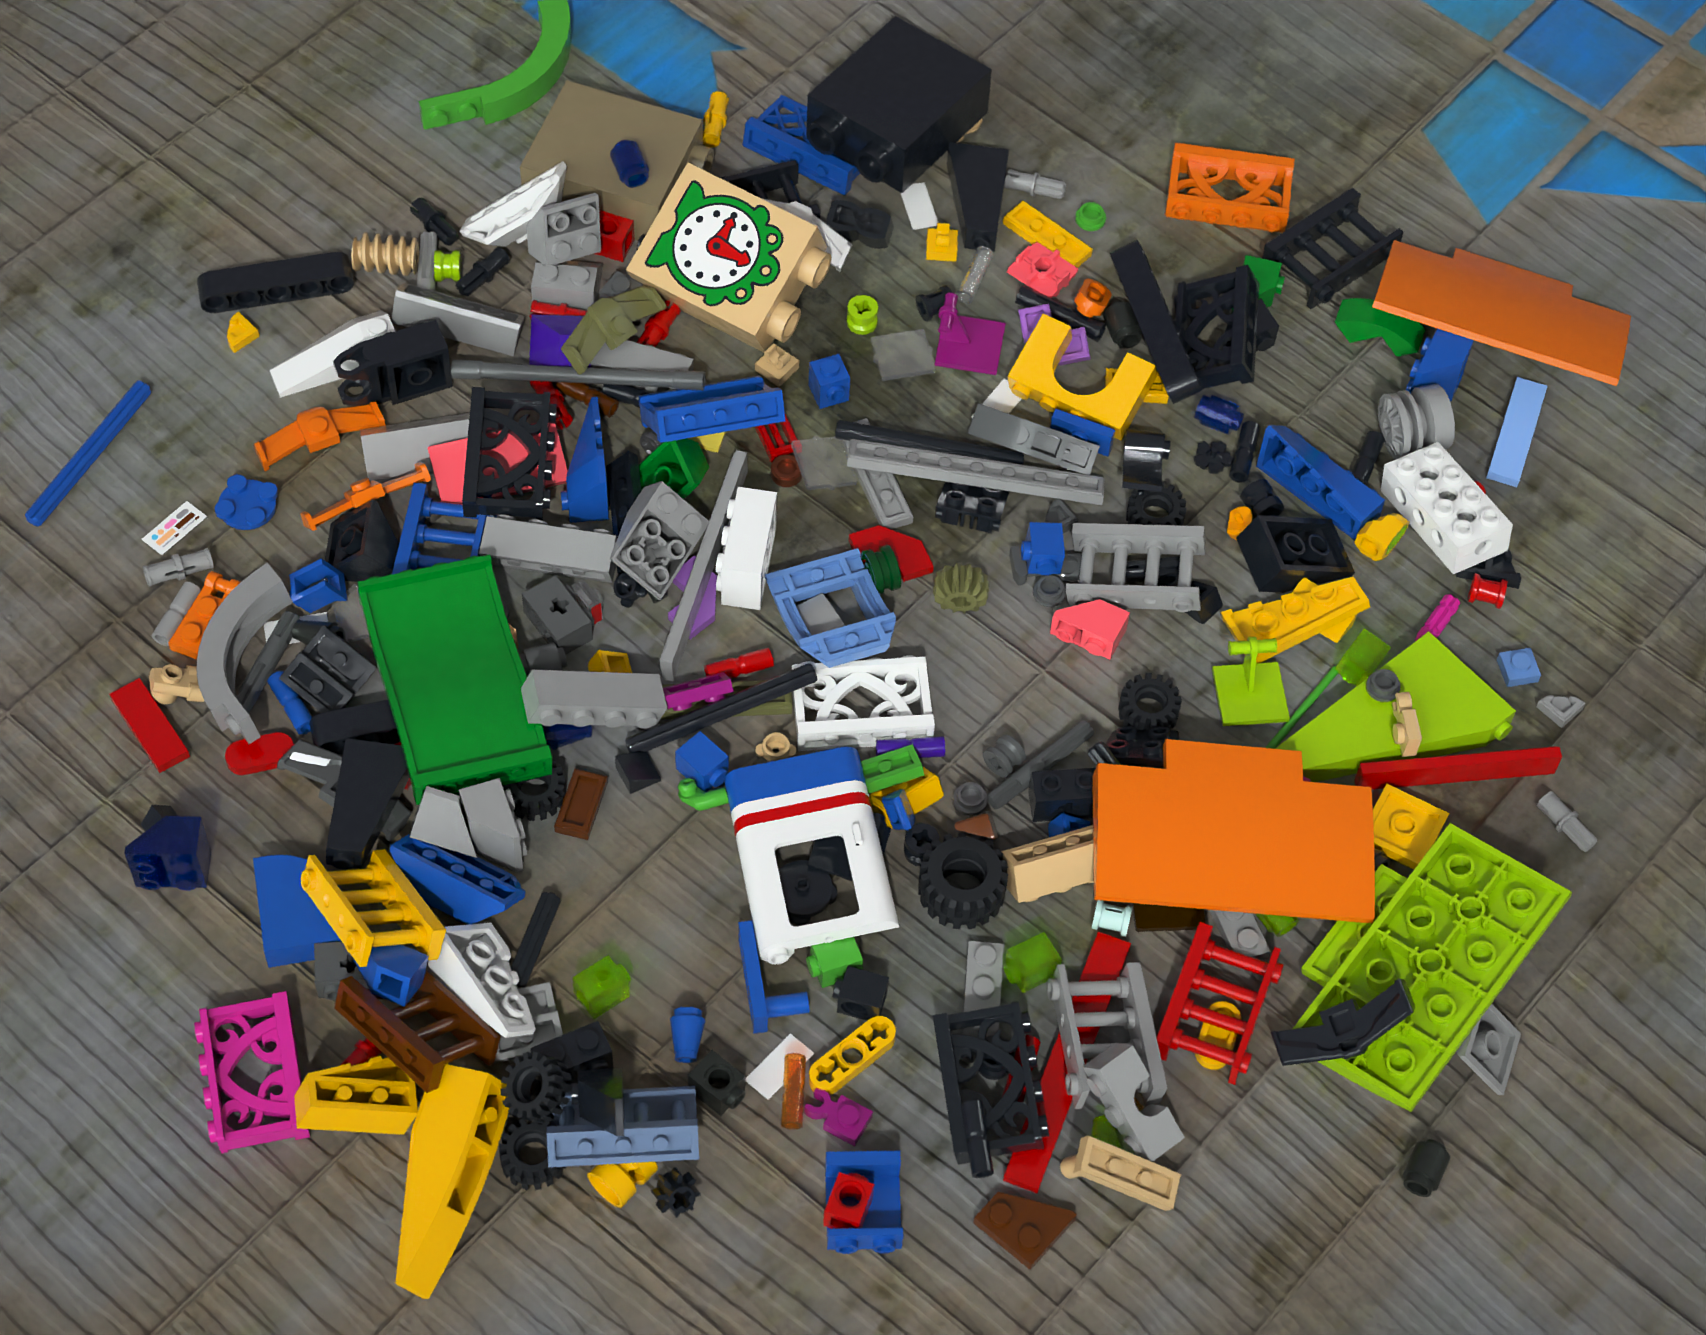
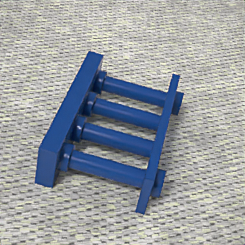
M414 483L392 575L407 569L417 570L419 568L431 567L437 563H451L462 560L421 555V552L418 551L420 543L425 544V541L472 546L470 556L480 557L479 550L486 517L496 518L497 516L477 515V518L463 517L462 504L433 501V498L428 497L427 484ZM492 495L484 496L483 498L492 499ZM432 514L478 519L476 533L427 528L425 519L426 517H431Z

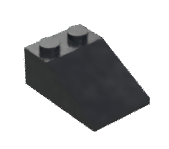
M1258 515L1236 537L1259 592L1285 593L1293 591L1302 578H1307L1318 585L1351 577L1355 573L1332 519Z

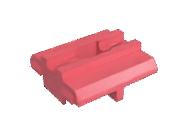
M1038 242L1036 244L1033 243L1016 257V262L1014 261L1007 270L1008 274L1050 298L1056 297L1063 287L1066 288L1069 285V281L1078 272L1077 267L1060 257L1059 250L1056 249L1052 252Z

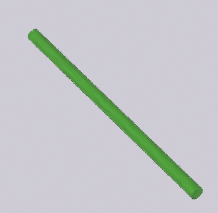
M1333 666L1290 717L1289 722L1284 724L1265 748L1275 749L1340 672L1337 667Z

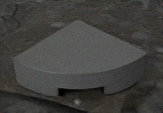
M1056 499L1049 507L1045 523H1062L1064 534L1071 530L1073 523H1078L1079 519L1061 499Z

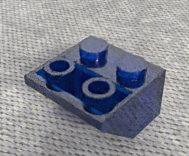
M165 816L125 847L124 854L136 887H142L146 890H157L160 887H177L186 891L194 890L195 888H207L211 848L201 817Z

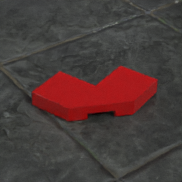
M880 525L849 534L848 541L852 550L858 548L860 553L869 549L873 550V552L878 551L880 546L889 545L897 559L903 582L933 573L934 566L922 541Z

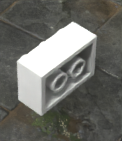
M738 487L736 498L729 499L727 510L729 522L728 526L723 528L721 545H724L723 552L718 553L716 572L718 573L716 591H721V605L761 610L766 584L765 574H768L776 533L777 492Z

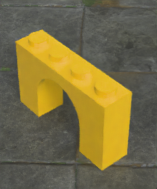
M1042 314L1007 376L1011 392L1021 399L1027 400L1031 398L1039 402V405L1049 412L1054 413L1055 409H1059L1115 430L1114 438L1122 441L1126 429L1129 428L1156 379V365L1127 352L1113 379L1103 390L1091 395L1070 393L1059 385L1054 375L1061 358L1072 340L1071 326Z

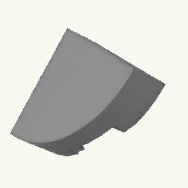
M1548 695L1539 700L1536 707L1559 727L1563 728L1583 710L1586 703L1574 696L1568 698Z

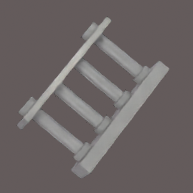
M1073 523L1072 538L1074 551L1082 552L1079 584L1066 583L1069 607L1101 599L1119 608L1161 609L1176 610L1178 612L1201 610L1199 587H1191L1193 556L1205 555L1206 539L1204 526ZM1097 552L1115 553L1111 585L1092 584L1094 558ZM1129 553L1147 554L1144 586L1125 585L1127 556ZM1162 554L1180 555L1177 587L1158 586L1160 556Z
M1140 962L1126 963L1121 976L1113 981L1068 982L1065 964L1057 965L1052 979H1048L1047 995L1049 1000L1054 1001L1067 1068L1065 1079L1066 1092L1068 1095H1072L1074 1109H1082L1091 1091L1087 1084L1088 1076L1083 1069L1085 1065L1084 1059H1094L1114 1044H1080L1077 1027L1123 1026L1124 1029H1128L1131 1040L1129 1043L1123 1044L1134 1046L1150 1077L1138 1085L1137 1091L1142 1093L1144 1106L1149 1104L1159 1105L1167 1090V1083ZM1117 995L1118 998H1122L1124 1009L1117 1012L1074 1013L1071 996Z

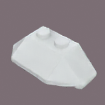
M564 161L467 218L460 233L472 240L495 246H507L514 241L521 243L526 240L527 224L538 210L545 206L560 203L562 200L567 168Z

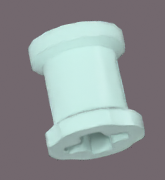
M1098 900L1091 929L1105 928L1118 931L1121 936L1126 937L1133 906L1127 905L1123 908Z

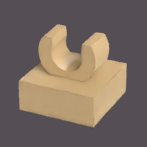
M774 343L755 363V372L778 387L799 369V360Z

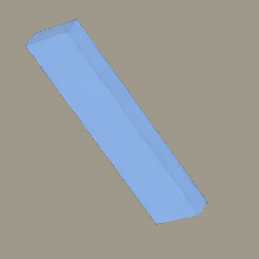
M1517 377L1488 470L1487 479L1514 487L1518 486L1547 385Z

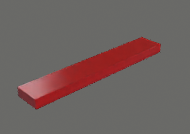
M1553 746L1366 762L1359 765L1354 783L1355 786L1371 787V790L1384 789L1386 784L1398 788L1555 774L1562 759L1560 747Z

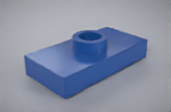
M1055 409L1051 418V429L1100 446L1098 454L1109 456L1114 441V429Z

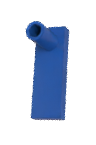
M753 921L738 922V940L753 1034L768 1032V1018L809 1013L807 991L765 997Z

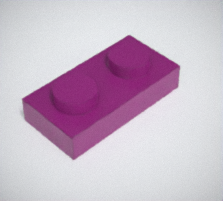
M724 672L663 688L667 708H672L674 711L688 709L693 706L692 702L704 699L706 702H715L725 698V694L734 692L731 679Z

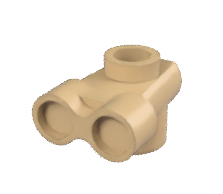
M168 664L163 668L151 669L149 675L150 693L155 701L161 704H171L179 696L185 697L187 701L204 702L197 679V666L186 665L185 668H179L176 665Z

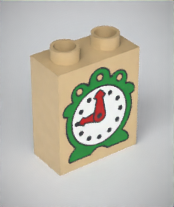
M688 162L626 271L632 279L642 283L643 286L655 288L663 301H670V305L676 304L681 311L764 353L775 339L784 343L791 337L801 315L800 308L794 306L805 285L817 288L821 284L829 270L832 257L831 254L825 252L827 245L817 226Z

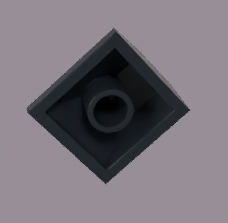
M373 499L333 521L330 525L325 561L344 573L345 581L359 582L373 576H387L393 571L399 543L377 501Z

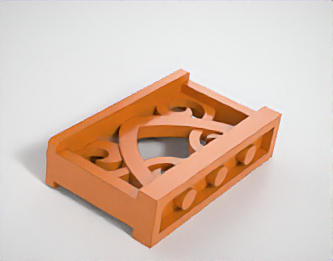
M1175 142L1165 216L1181 220L1283 233L1286 230L1289 217L1295 159ZM1178 174H1188L1190 179L1178 181ZM1224 179L1236 180L1242 188L1250 192L1230 201L1221 197L1210 186L1216 185ZM1272 185L1281 186L1282 194L1280 195L1270 190ZM1194 187L1187 192V195L1178 194L1183 188ZM1265 197L1274 200L1278 207L1270 206L1269 200Z

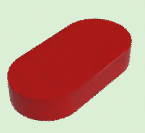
M281 732L261 735L260 738L251 744H248L245 739L235 741L228 746L225 752L227 767L237 775H248L276 769L278 760L294 743L287 734Z

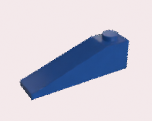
M591 397L566 476L567 491H561L562 511L569 510L570 523L609 520L598 397Z

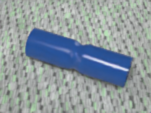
M284 671L273 673L268 678L267 683L279 703L284 707V711L296 731L300 735L311 732L309 723L312 716L304 702L299 699V695L279 679Z

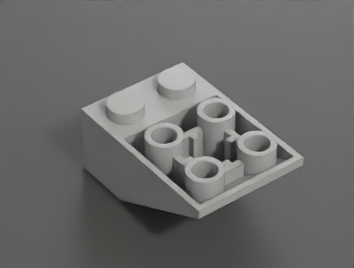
M663 481L646 486L627 512L610 560L658 600H661L703 535L709 520Z

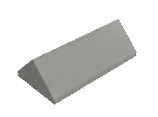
M403 283L395 293L391 322L405 327H412L418 323H425L436 319L440 331L445 338L514 356L525 316Z
M470 413L360 429L369 480L383 483L416 472L415 464L419 462L426 465L430 475H434L428 447L468 438Z

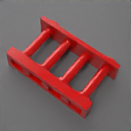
M1199 922L1157 1035L1161 1060L1164 1061L1167 1060L1170 1049L1177 1051L1178 1048L1231 1065L1228 1083L1235 1085L1239 1072L1247 1073L1253 1055L1247 1052L1270 984L1271 982L1275 984L1279 982L1284 964L1278 962L1281 949L1274 947L1268 963L1216 945V941L1211 940L1213 926ZM1212 958L1264 976L1259 991L1256 992L1206 975L1205 970L1200 969L1203 960L1210 961ZM1200 988L1253 1005L1248 1022L1194 1004L1195 1000L1190 999L1192 990L1199 991ZM1190 1017L1242 1035L1238 1051L1234 1052L1183 1034L1184 1030L1179 1029L1181 1020L1185 1019L1188 1021Z

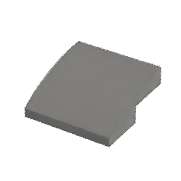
M550 982L518 989L519 994L526 998L536 1030L531 1035L507 1038L498 1033L501 1037L494 1063L512 1060L517 1056L523 1057V1053H531L530 1048L563 1035Z

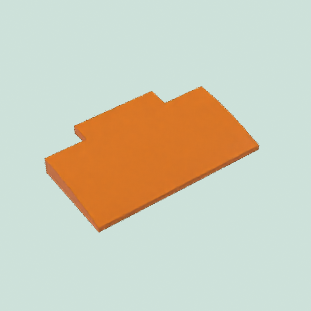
M1396 240L1393 241L1372 306V308L1614 386H1617L1620 378L1631 315L1572 297L1573 285L1459 248H1455L1452 258Z
M1166 739L1163 744V769L1105 763L1097 764L1093 774L1094 900L1373 923L1375 920L1374 827L1371 787L1303 781L1302 751Z

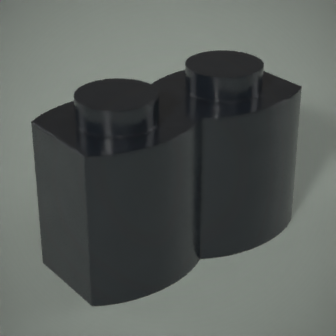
M845 200L832 201L826 220L827 225L846 240H859L864 245L876 249L888 247L894 228L892 219L886 212L875 208L861 209L856 204Z

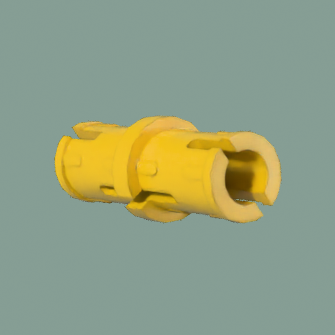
M715 91L710 95L709 108L704 113L703 144L710 148H715L720 144L721 132L726 126L727 116L725 113L729 97L727 98V94L724 92Z

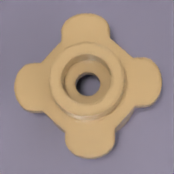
M774 732L764 738L763 744L756 746L755 752L758 757H763L768 762L794 757L796 755V747L790 744L785 735ZM778 749L779 752L775 753L773 750Z

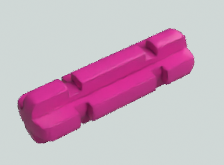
M1451 594L1444 595L1440 605L1434 609L1424 623L1425 626L1421 627L1417 633L1415 641L1428 631L1434 637H1438L1451 620L1450 617L1458 610L1460 605L1459 599Z

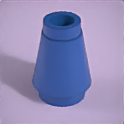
M698 1008L674 1009L673 1016L670 1018L675 1061L693 1063L697 1061V1054L706 1021L702 1017V1010Z

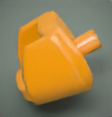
M1240 506L1230 511L1227 534L1230 538L1237 540L1236 537L1253 521L1252 511L1249 507Z

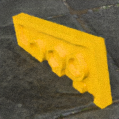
M1349 577L1312 587L1311 591L1294 595L1293 592L1281 595V599L1265 604L1259 601L1248 604L1247 609L1235 612L1229 609L1220 613L1222 620L1236 641H1247L1248 637H1256L1257 640L1276 638L1277 652L1258 653L1256 663H1261L1370 608V602L1355 578Z

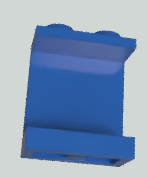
M900 1151L826 1152V1205L839 1172L847 1175L849 1173L860 1174L866 1177L870 1183L874 1184L873 1200L862 1228L831 1229L827 1227V1250H835L841 1254H851L858 1249H873L877 1253H890L895 1249H902L903 1228H901L899 1180L901 1167ZM845 1197L841 1200L846 1206H855L859 1203L853 1197Z

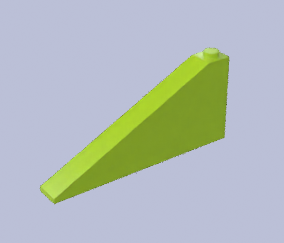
M1428 631L1380 668L1390 670L1397 675L1400 682L1399 693L1410 692L1412 709L1416 710L1422 735L1416 756L1402 757L1400 745L1394 742L1393 725L1397 724V719L1393 713L1392 703L1397 702L1396 698L1389 702H1380L1373 699L1366 690L1367 679L1275 749L1302 751L1303 776L1311 779L1310 782H1319L1357 774L1361 763L1436 757L1486 747L1496 738L1500 741L1510 733L1513 728L1511 722L1516 710Z

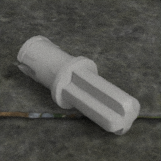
M1009 169L1007 172L1009 174L1006 175L1005 188L1028 192L1033 197L1036 194L1057 199L1064 197L1066 183L1063 181L1040 177V174L1037 172L1034 175Z
M1553 791L1548 792L1538 801L1539 803L1536 806L1556 825V831H1563L1581 850L1587 852L1597 843V838L1577 819L1579 814L1576 811L1572 812Z

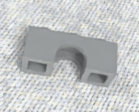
M1116 1042L1083 1066L1088 1076L1087 1084L1090 1090L1097 1097H1100L1106 1108L1104 1114L1110 1124L1117 1128L1123 1138L1121 1143L1125 1151L1153 1162L1185 1138L1168 1107L1149 1104L1141 1111H1138L1134 1102L1135 1091L1138 1085L1150 1077L1133 1045Z

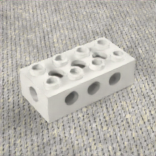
M1439 442L1384 464L1381 492L1399 513L1409 521L1412 528L1453 574L1508 551L1513 524Z

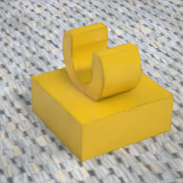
M937 223V229L928 228L926 260L956 261L958 230H949L950 224Z

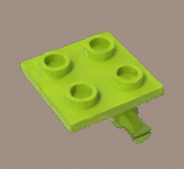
M1248 637L1247 641H1228L1229 656L1245 654L1243 664L1212 666L1222 726L1289 722L1290 717L1279 663H1256L1258 653L1277 652L1276 638L1257 640L1256 637Z

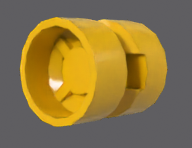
M656 1162L595 1165L587 1174V1177L595 1190L612 1205L621 1208L636 1193L635 1185H644L658 1170Z

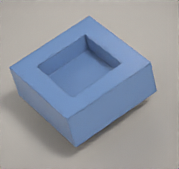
M1531 648L1499 653L1497 663L1507 687L1539 682L1541 673Z

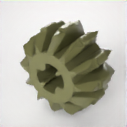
M956 563L953 567L945 565L943 570L936 572L933 595L935 596V602L940 604L941 609H951L952 613L962 611L966 614L968 610L978 611L979 607L986 605L989 581L988 575L982 573V568H972L970 563L965 566Z

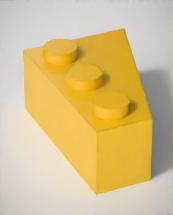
M381 1056L370 1058L368 1062L351 1066L349 1063L307 1073L294 1095L296 1125L299 1129L404 1135L418 1112L415 1082L388 1057L382 1058Z

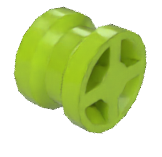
M454 250L451 254L435 251V281L442 282L444 279H452L454 282L460 280L462 274L460 250Z
M857 295L848 302L847 326L855 334L865 335L876 329L879 307L874 298L867 295Z

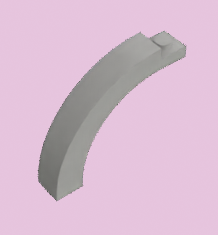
M268 562L240 582L219 605L203 633L197 656L199 689L222 732L230 728L235 736L241 733L248 744H251L261 736L250 715L236 698L235 677L238 663L244 649L255 633L276 613L293 603L283 581Z

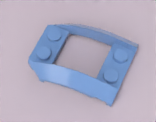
M858 548L765 574L766 582L779 613L795 642L802 650L829 668L886 652L890 647L896 616L894 612L891 613L879 595L868 569L864 567ZM851 587L866 620L811 635L798 612L795 602L815 597L820 593L826 594Z

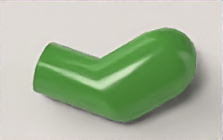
M691 778L683 779L678 784V796L681 801L698 811L729 803L724 787L705 792L697 787L695 780Z

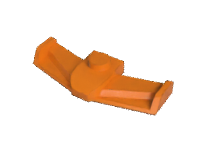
M376 401L370 402L369 405L326 410L324 407H314L300 412L297 415L296 421L261 442L254 443L253 447L263 469L267 471L269 466L304 445L312 453L340 443L339 433L360 431V429L386 425Z
M419 462L415 464L416 472L384 483L374 480L370 481L369 478L356 481L350 485L351 490L343 493L345 499L312 517L306 511L300 513L303 525L315 531L317 526L352 507L357 508L372 499L376 500L385 496L386 493L411 486L414 483L429 482L431 480L429 471L424 463Z

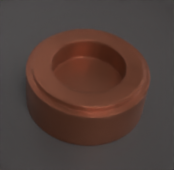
M781 455L772 461L771 479L775 484L781 487H792L801 481L803 465L797 457Z

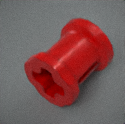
M1475 573L1470 586L1468 602L1482 601L1495 604V608L1501 609L1508 581L1501 580V582L1483 579L1480 577V574Z

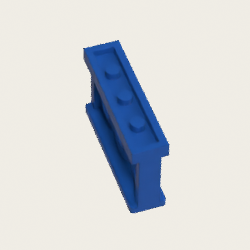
M761 376L706 384L704 391L676 389L639 396L642 425L645 428L649 427L657 434V440L660 443L785 422L782 390L779 387L770 388L763 382Z

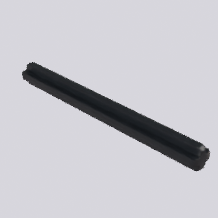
M839 420L835 429V437L841 440L850 441L851 439L1020 465L1024 463V454L1020 452Z
M805 664L630 736L625 740L629 753L647 752L817 681V674L811 664Z

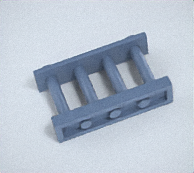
M695 1086L624 1089V1136H615L579 1116V1104L572 1105L571 1092H566L564 1096L570 1099L568 1104H560L564 1111L560 1115L553 1113L555 1119L550 1121L551 1126L547 1127L548 1167L699 1159Z

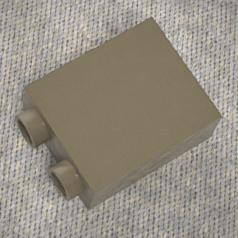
M566 80L520 165L521 185L564 161L567 168L561 202L597 193L599 195V210L634 220V240L638 241L642 234H647L688 162L709 173L711 172L714 149L703 146V119Z

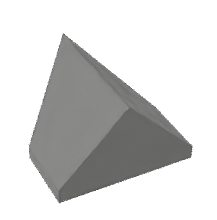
M426 786L412 822L410 838L477 858L459 805L460 796Z

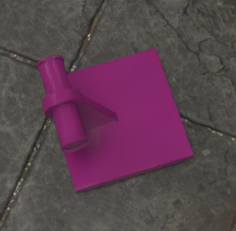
M946 293L944 305L940 308L938 314L941 321L938 328L940 337L935 366L997 375L1006 323L959 316L956 309L957 294Z

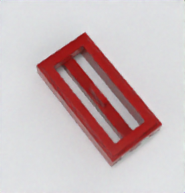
M786 414L785 422L779 423L789 445L785 446L775 423L768 424L767 426L778 447L776 449L765 426L755 427L771 463L781 455H789L793 452L795 456L801 454L800 443Z

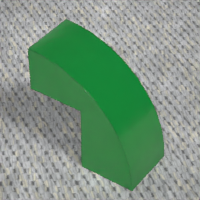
M1351 298L1342 300L1335 324L1349 343L1382 336L1396 357L1418 353L1425 333V328L1419 322L1372 308L1373 299Z

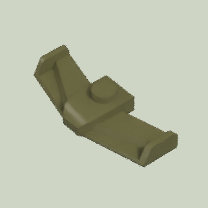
M640 286L610 298H600L588 307L587 313L561 347V351L577 374L580 375L586 371L604 343L607 344L610 350L617 348L638 332L632 322L665 310L667 306L656 289L649 286Z

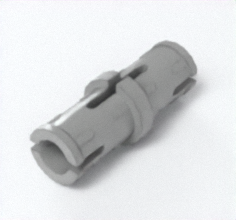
M204 548V550L183 556L174 554L171 555L169 560L148 566L145 565L143 566V572L146 582L150 587L175 578L179 581L184 580L186 575L213 569L214 565L209 549Z

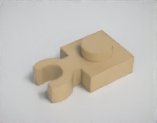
M1410 692L1396 693L1397 702L1392 703L1393 713L1397 719V724L1393 725V739L1395 744L1400 745L1402 757L1416 756L1422 740L1416 710L1412 709Z

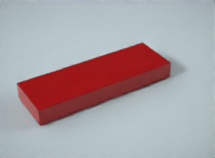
M140 678L109 694L111 701L159 773L190 757L189 751Z

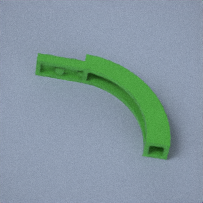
M537 1L539 23L542 29L540 39L533 53L518 69L502 79L484 86L420 100V116L424 130L478 117H483L485 125L511 117L541 99L558 81L569 59L572 37L568 1Z

